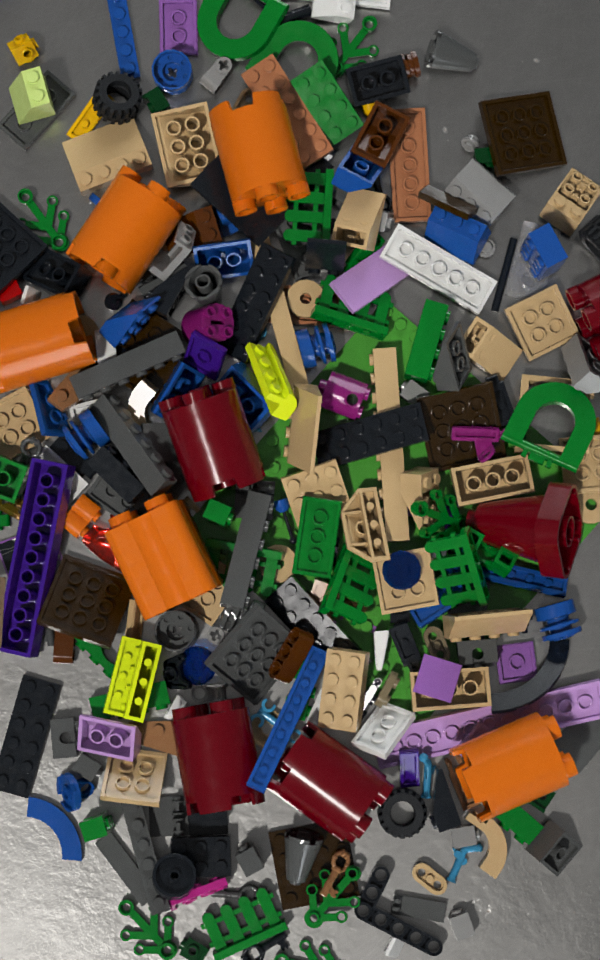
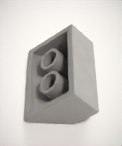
M474 158L470 160L444 190L445 193L478 207L477 213L472 217L488 227L495 223L517 196Z
M576 333L561 347L563 360L566 362L567 372L572 381L571 384L577 391L581 390L586 394L600 392V360L595 357L589 340Z

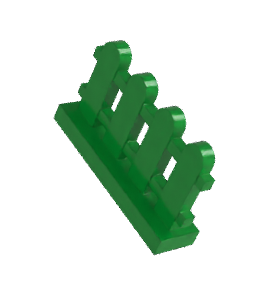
M315 169V173L305 172L308 185H314V192H311L309 196L294 201L286 199L288 202L294 203L293 210H287L284 214L285 220L292 222V229H286L283 233V238L286 241H291V245H296V242H307V238L330 240L333 184L331 182L334 177V169H326L325 173H320L321 169ZM320 185L324 186L323 193L319 192ZM299 203L313 204V211L298 210ZM318 205H323L322 212H318ZM297 223H312V230H298ZM317 224H321V231H317Z
M328 275L324 281H320L319 286L323 287L321 296L316 298V305L311 311L310 318L377 340H384L389 331V321L386 320L388 310L392 309L394 303H391L389 293L385 292L371 302L377 305L374 316L368 314L371 303L352 315L340 298L338 304L332 303L334 291L329 284L336 277Z
M470 526L462 527L458 535L455 531L451 532L448 537L437 538L436 535L431 536V540H428L425 544V550L428 553L436 554V558H433L430 562V568L434 571L440 570L442 574L435 581V585L438 588H446L447 593L441 596V603L444 606L451 605L452 609L457 608V604L467 602L475 605L476 601H478L480 606L488 605L490 594ZM455 549L456 554L442 556L441 551ZM460 567L461 572L447 573L446 569ZM465 584L466 589L464 590H452L453 586Z
M208 537L206 538L205 545L210 547L209 554L217 570L220 558L227 560L225 573H219L221 579H223L224 586L235 542ZM268 548L258 551L257 558H260V556L266 557V562L260 561L259 566L265 567L263 580H255L254 585L261 587V594L263 596H270L273 593V589L277 590L278 584L274 583L277 570H281L282 565H279L278 561L284 559V551ZM222 549L229 550L228 554H222ZM254 569L252 576L256 577L257 570Z
M346 542L342 545L318 612L325 615L332 611V616L338 617V615H341L351 620L350 624L355 626L356 623L363 624L367 621V615L361 609L363 606L369 607L373 604V597L367 593L369 589L375 590L377 586L373 563L347 550ZM357 564L370 569L369 573L367 574L357 569ZM351 580L362 585V591L351 586ZM347 598L356 602V608L344 603V599Z
M260 887L256 891L257 899L250 901L248 896L242 895L238 899L239 907L232 909L229 904H223L220 907V916L215 918L211 912L203 914V924H200L202 930L206 929L210 936V948L215 947V950H213L215 960H222L288 929L285 918H279L282 916L281 910L276 911L271 900L274 897L272 892L268 893L266 888ZM258 904L261 905L266 916L258 919L253 908ZM241 912L248 924L242 928L235 916ZM223 920L229 930V934L225 936L222 935L217 924ZM269 923V925L262 928L263 924ZM251 931L250 934L244 936L245 932ZM233 939L232 942L226 944V941Z

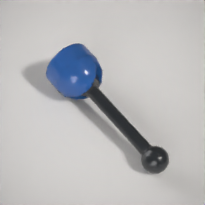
M284 498L274 501L275 509L283 513L290 536L289 542L295 544L297 539L293 535L286 513L289 509L288 499Z

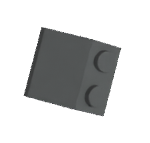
M549 819L543 825L544 828L525 850L558 877L582 846Z

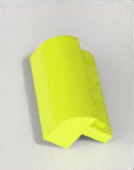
M249 342L245 349L269 412L272 416L286 421L295 411L297 400L275 347L271 343L263 347L260 344L256 345Z
M121 636L103 713L141 723L144 722L162 645Z

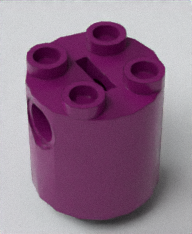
M219 303L192 309L182 319V334L187 342H189L191 333L194 330L215 342L225 341L233 335V312L231 308Z
M332 371L328 381L321 379L318 385L322 395L321 408L352 420L360 419L364 410L361 404L363 399L367 401L371 391L368 388L369 384ZM355 394L358 397V402L355 404L350 403L348 396Z

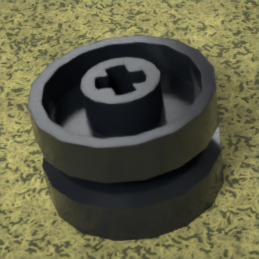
M178 853L167 854L161 857L155 864L152 872L153 886L162 898L170 901L181 900L187 897L193 890L196 882V869L192 861ZM173 874L175 876L178 874V878L173 880L170 875Z

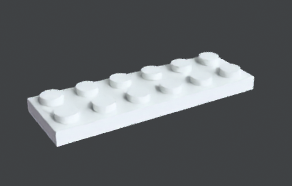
M399 223L379 256L382 260L476 315L480 314L498 282Z

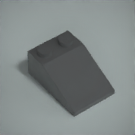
M460 321L455 322L441 347L433 373V381L436 383L437 391H459L472 370Z

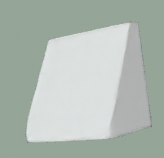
M26 285L20 303L24 305L40 300L41 292Z
M391 936L384 949L385 955L397 958L405 942Z

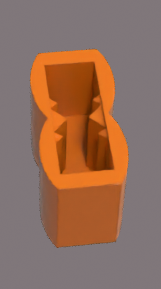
M82 494L67 512L64 529L77 539L80 536L84 538L90 531L89 525L92 522L96 523L102 516V508L85 494Z

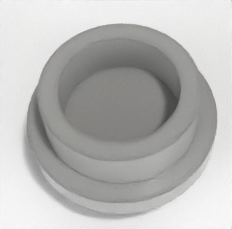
M468 134L461 141L463 148L468 152H473L474 149L480 147L479 138L472 134Z
M488 239L479 256L488 258L494 254L495 244L492 240Z

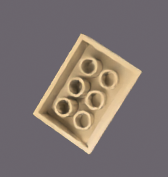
M207 101L151 114L167 188L190 186L196 177L219 155L211 129Z
M132 118L128 123L123 121L122 125H118V122H115L114 125L108 124L62 142L82 196L109 186L123 165L138 174L154 169L136 122Z
M294 383L292 390L297 400V407L288 418L290 419V425L286 426L285 438H288V444L284 445L283 457H286L287 463L314 474L322 395L317 385Z
M515 607L442 615L444 638L450 639V642H461L462 638L469 637V640H480L481 636L488 635L489 638H499L500 634L507 633L508 636H519V632L526 630L532 617L533 609Z

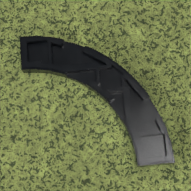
M569 639L555 642L550 641L548 655L543 666L528 682L509 691L491 693L492 714L512 712L517 710V708L530 705L543 697L556 684L566 665L569 654Z

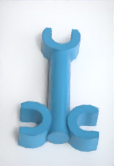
M267 698L262 701V707L259 711L251 716V722L255 717L261 719V723L258 725L259 728L264 725L265 720L272 725L277 720L276 717L269 713L274 711L276 705L274 704L270 709L265 707ZM294 729V732L301 735L300 730ZM290 738L289 742L295 743V740Z

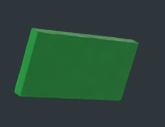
M303 496L292 573L331 579L342 501Z

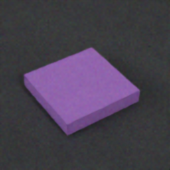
M533 641L497 645L498 662L496 664L499 685L529 681L537 674Z
M424 654L413 692L451 703L462 665Z

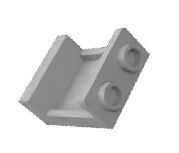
M180 221L174 239L176 244L168 253L161 249L151 263L149 271L161 280L165 281L192 251L196 231L191 225Z

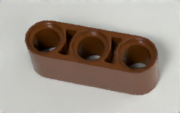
M294 627L289 632L269 668V676L283 683H290L314 643V635Z
M55 631L53 663H74L76 643L74 637Z

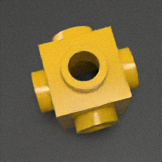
M27 33L17 35L12 41L6 43L19 66L30 63L39 56L36 50L39 48L34 37L30 39Z

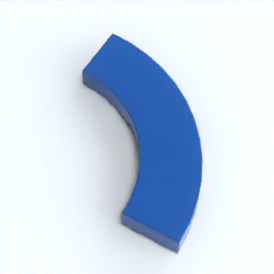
M29 796L27 817L41 820L55 832L61 844L62 859L82 861L80 836L67 814L51 802Z

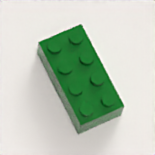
M320 60L290 81L332 146L364 125V122L323 60Z
M426 299L404 373V379H412L421 384H426L427 380L431 381L435 370L432 363L437 361L440 348H437V345L443 341L446 330L442 328L443 325H447L451 311H448L449 305Z
M0 455V499L13 504L20 502L27 484L29 465Z

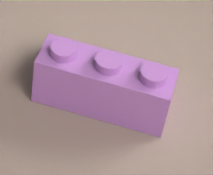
M80 714L77 750L133 762L141 749L142 734L137 725Z

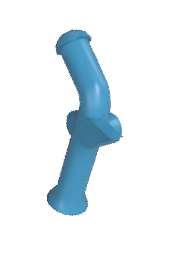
M422 753L419 756V760L424 763L423 793L421 798L430 799L432 798L430 794L431 777L434 774L436 765H432L428 755Z
M481 843L462 847L460 850L452 848L456 860L446 880L456 884V877L461 866L467 864L466 854L482 852L483 845Z

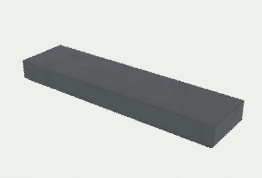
M111 831L95 844L140 905L144 906L147 903L138 866Z

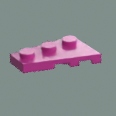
M214 877L209 880L208 884L203 886L201 883L194 885L193 890L187 897L181 900H169L170 911L176 910V905L180 903L188 905L197 900L198 896L204 898L227 888L226 878Z

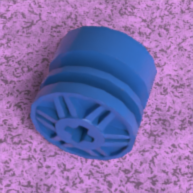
M175 49L165 50L157 55L152 64L153 79L163 93L180 95L191 86L193 80L192 66L188 57L181 51ZM171 71H172L173 73L176 72L177 77H175V78H174L173 76L170 77V73H169V72H171Z
M326 322L321 323L323 331L319 333L317 325H314L313 335H310L307 327L294 330L305 370L317 367V357L321 358L323 364H327L326 355L328 354L331 363L336 362V345L333 334Z
M89 408L78 415L81 422L79 426L74 421H69L73 427L72 431L66 425L61 427L69 445L84 460L89 458L85 449L88 448L92 454H95L92 444L96 443L101 448L112 442Z
M573 599L534 609L537 622L546 621L547 623L539 631L549 630L550 633L542 636L543 642L563 640L582 631L581 626L572 628L571 625L579 622V618H569L570 614L576 612Z

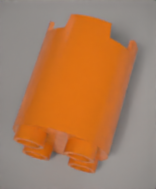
M278 91L252 92L253 104L232 110L229 101L226 100L209 112L211 129L236 217L253 214L258 211L257 207L264 206L267 215L278 214L289 208L286 199L294 201L303 199L311 194L287 107Z
M125 165L121 167L73 239L66 254L72 260L82 265L87 262L91 267L103 274L102 282L123 294L126 292L131 294L186 212V208L170 198L169 195L171 193L159 183L153 180L148 185L141 183L142 177Z
M76 291L56 294L0 312V394L83 369L88 365L96 363V347L92 335L86 336L79 316L85 312Z
M534 712L448 749L450 755L462 754L464 763L455 768V772L466 798H473L475 803L482 802L485 808L483 812L476 815L480 823L569 785V778L578 775L577 767L570 753L564 754L563 751L559 752L554 740L562 737V733L553 715L548 716L546 714L540 716L538 712Z

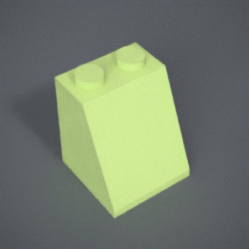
M38 66L21 71L9 87L19 125L56 115L47 81L41 67Z

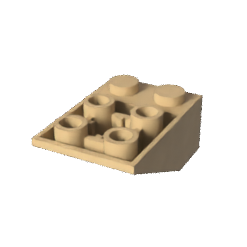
M572 167L539 216L571 237L600 195V186Z
M364 189L348 192L335 221L331 240L347 241L346 246L374 251L387 194Z
M478 316L475 317L464 334L471 363L489 375L497 374L499 381L505 379L523 351Z
M417 466L400 473L401 495L419 530L422 526L429 527L437 521L428 516H415L411 512V505L417 500L427 502L430 509L439 512L436 501L431 500L429 496L432 489H439L441 477L439 468Z

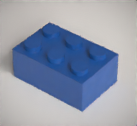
M241 361L232 365L219 381L233 377L249 426L253 432L259 429L271 414L255 374Z

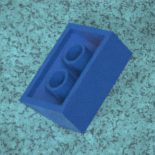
M349 150L337 167L331 184L346 192L371 188L384 168Z
M435 206L428 218L424 238L460 260L474 266L491 234V230L487 225L472 218L465 220Z
M250 238L193 246L195 266L200 264L202 266L213 265L221 273L222 279L247 275L253 263Z
M179 360L150 411L163 418L158 402L178 395H184L188 391L198 388L205 375Z

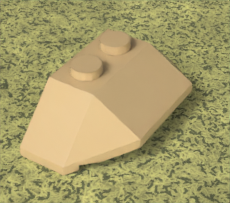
M377 487L359 488L340 512L347 550L369 562L389 561L390 553Z

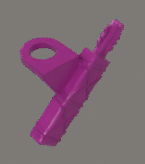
M455 425L451 427V439L455 441H474L478 460L484 463L494 455L495 447L492 442H499V438H501L505 428L500 431L497 427Z

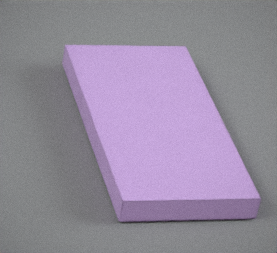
M385 246L329 284L352 315L410 276L379 258Z

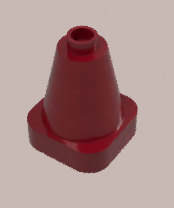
M550 482L545 495L481 502L476 510L470 509L468 511L466 527L470 526L485 535L483 541L489 546L495 548L503 546L521 557L538 562L541 576L567 579L578 551L583 530V518L576 484Z

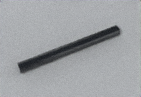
M511 237L509 240L491 311L498 313L518 240Z

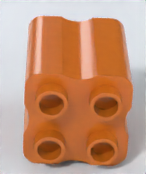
M163 493L144 502L147 513L141 516L138 515L137 510L131 512L128 510L110 518L108 522L112 530L104 533L144 621L224 584L184 499L174 500L171 493Z

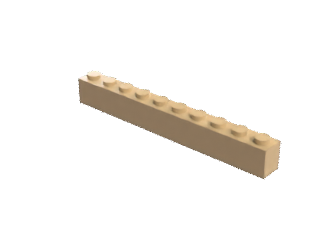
M396 347L373 349V354H369V364L374 368V373H370L371 385H375V392H372V404H376L377 410L373 411V415L400 408ZM403 448L376 456V461H380L381 469H377L378 481L382 482V488H378L379 500H383L381 513L384 519L387 543L410 540L408 509L400 490V473L405 472Z

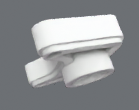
M177 694L174 697L163 718L171 720L173 718L172 710L185 707L187 701L183 700V696Z

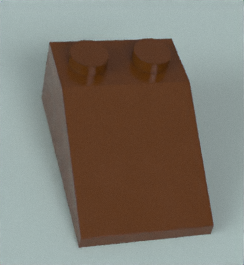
M376 100L350 152L385 169L400 143L411 117Z
M212 205L182 216L180 221L191 225L196 231L193 246L225 242L216 210ZM178 224L166 241L168 252L176 244L174 239ZM193 248L186 258L194 256Z

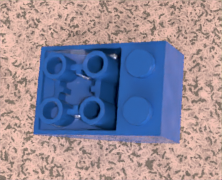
M156 296L127 304L105 321L99 333L114 348L120 344L125 345L131 339L132 334L136 336L143 329L141 325H144L150 319L149 314L151 315L158 308L157 303L161 297Z

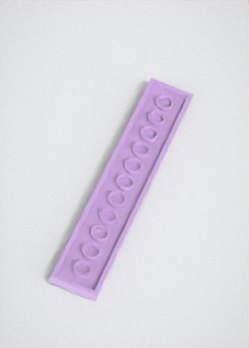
M600 679L550 689L539 700L530 705L517 708V710L512 712L492 714L491 706L472 707L415 720L386 760L377 757L379 770L398 766L399 750L418 748L419 756L422 753H426L429 758L449 754L448 749L459 745L471 727L476 724L477 720L491 730L534 712H538L540 716L546 714L548 716L553 715L560 728L600 719ZM477 729L476 732L472 735V737L475 736V735L478 733V729Z

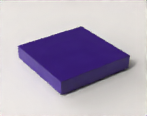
M194 330L191 333L183 362L216 381L219 378L228 349Z

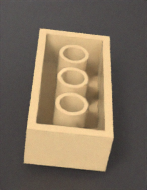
M528 454L525 458L521 455L484 463L480 462L455 467L449 470L457 508L535 492Z
M339 647L327 648L317 727L354 733L361 729L370 652Z
M489 666L462 668L451 703L413 692L418 672H409L412 712L492 706Z

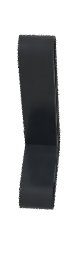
M384 865L374 866L359 896L361 899L360 906L366 905L369 910L366 914L362 915L358 913V907L354 908L356 917L431 956L439 955L442 952L443 945L437 936L376 906L389 880L390 873ZM377 870H384L386 876L383 879H377L375 877ZM368 888H376L377 894L374 897H369L366 894ZM378 914H384L386 920L384 923L379 924L375 921V917ZM401 923L404 926L403 930L398 933L393 931L394 924ZM419 932L421 934L420 940L412 941L410 939L411 934ZM431 941L439 943L436 950L428 949V944Z

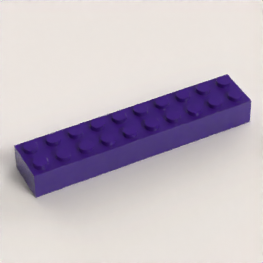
M38 458L31 459L5 590L2 645L0 648L2 652L28 658L39 656L44 627L38 625L36 621L54 580L76 466Z

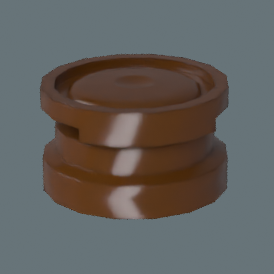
M410 51L406 55L400 54L402 55L407 79L409 80V78L414 76L415 78L421 77L416 52Z

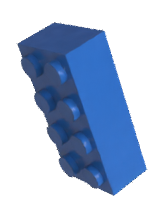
M550 223L528 233L521 246L520 255L524 261H528L530 265L529 271L533 278L537 277L538 281L559 271L568 258Z

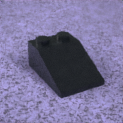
M307 238L305 271L312 275H320V272H324L335 277L343 274L347 241Z
M48 249L25 271L22 279L52 296L76 291L80 297L93 273L82 264Z
M191 263L155 287L154 291H149L145 299L156 296L161 297L157 303L158 308L154 311L155 314L167 321L170 320L186 292L184 288L185 276L191 268L195 267L194 264Z
M437 766L435 769L430 810L432 815L429 816L432 828L437 829L439 833L462 824L444 772L440 766Z

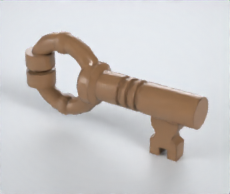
M345 849L335 852L332 856V871L319 893L323 897H327L330 894L331 897L336 898L335 894L339 893L332 886L338 874L345 872L350 866L351 854ZM339 855L346 860L342 868L336 865V859H338Z

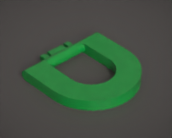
M203 0L197 18L198 32L204 45L217 57H227L231 61L247 60L266 48L288 12L289 5L280 0H260L266 5L251 31L242 38L230 39L223 36L219 28L220 16L229 0Z
M290 21L278 27L266 48L251 58L245 70L250 69L272 53L277 60L284 49L292 43L305 42L316 50L318 62L323 60L336 79L339 69V54L335 42L323 28L308 21Z
M559 382L543 383L527 391L519 400L501 436V440L523 449L521 456L524 458L527 453H530L528 460L539 465H543L544 461H547L545 467L548 469L554 463L576 473L595 433V411L589 399L573 386ZM548 405L563 406L570 411L574 418V430L561 456L524 439L537 412Z

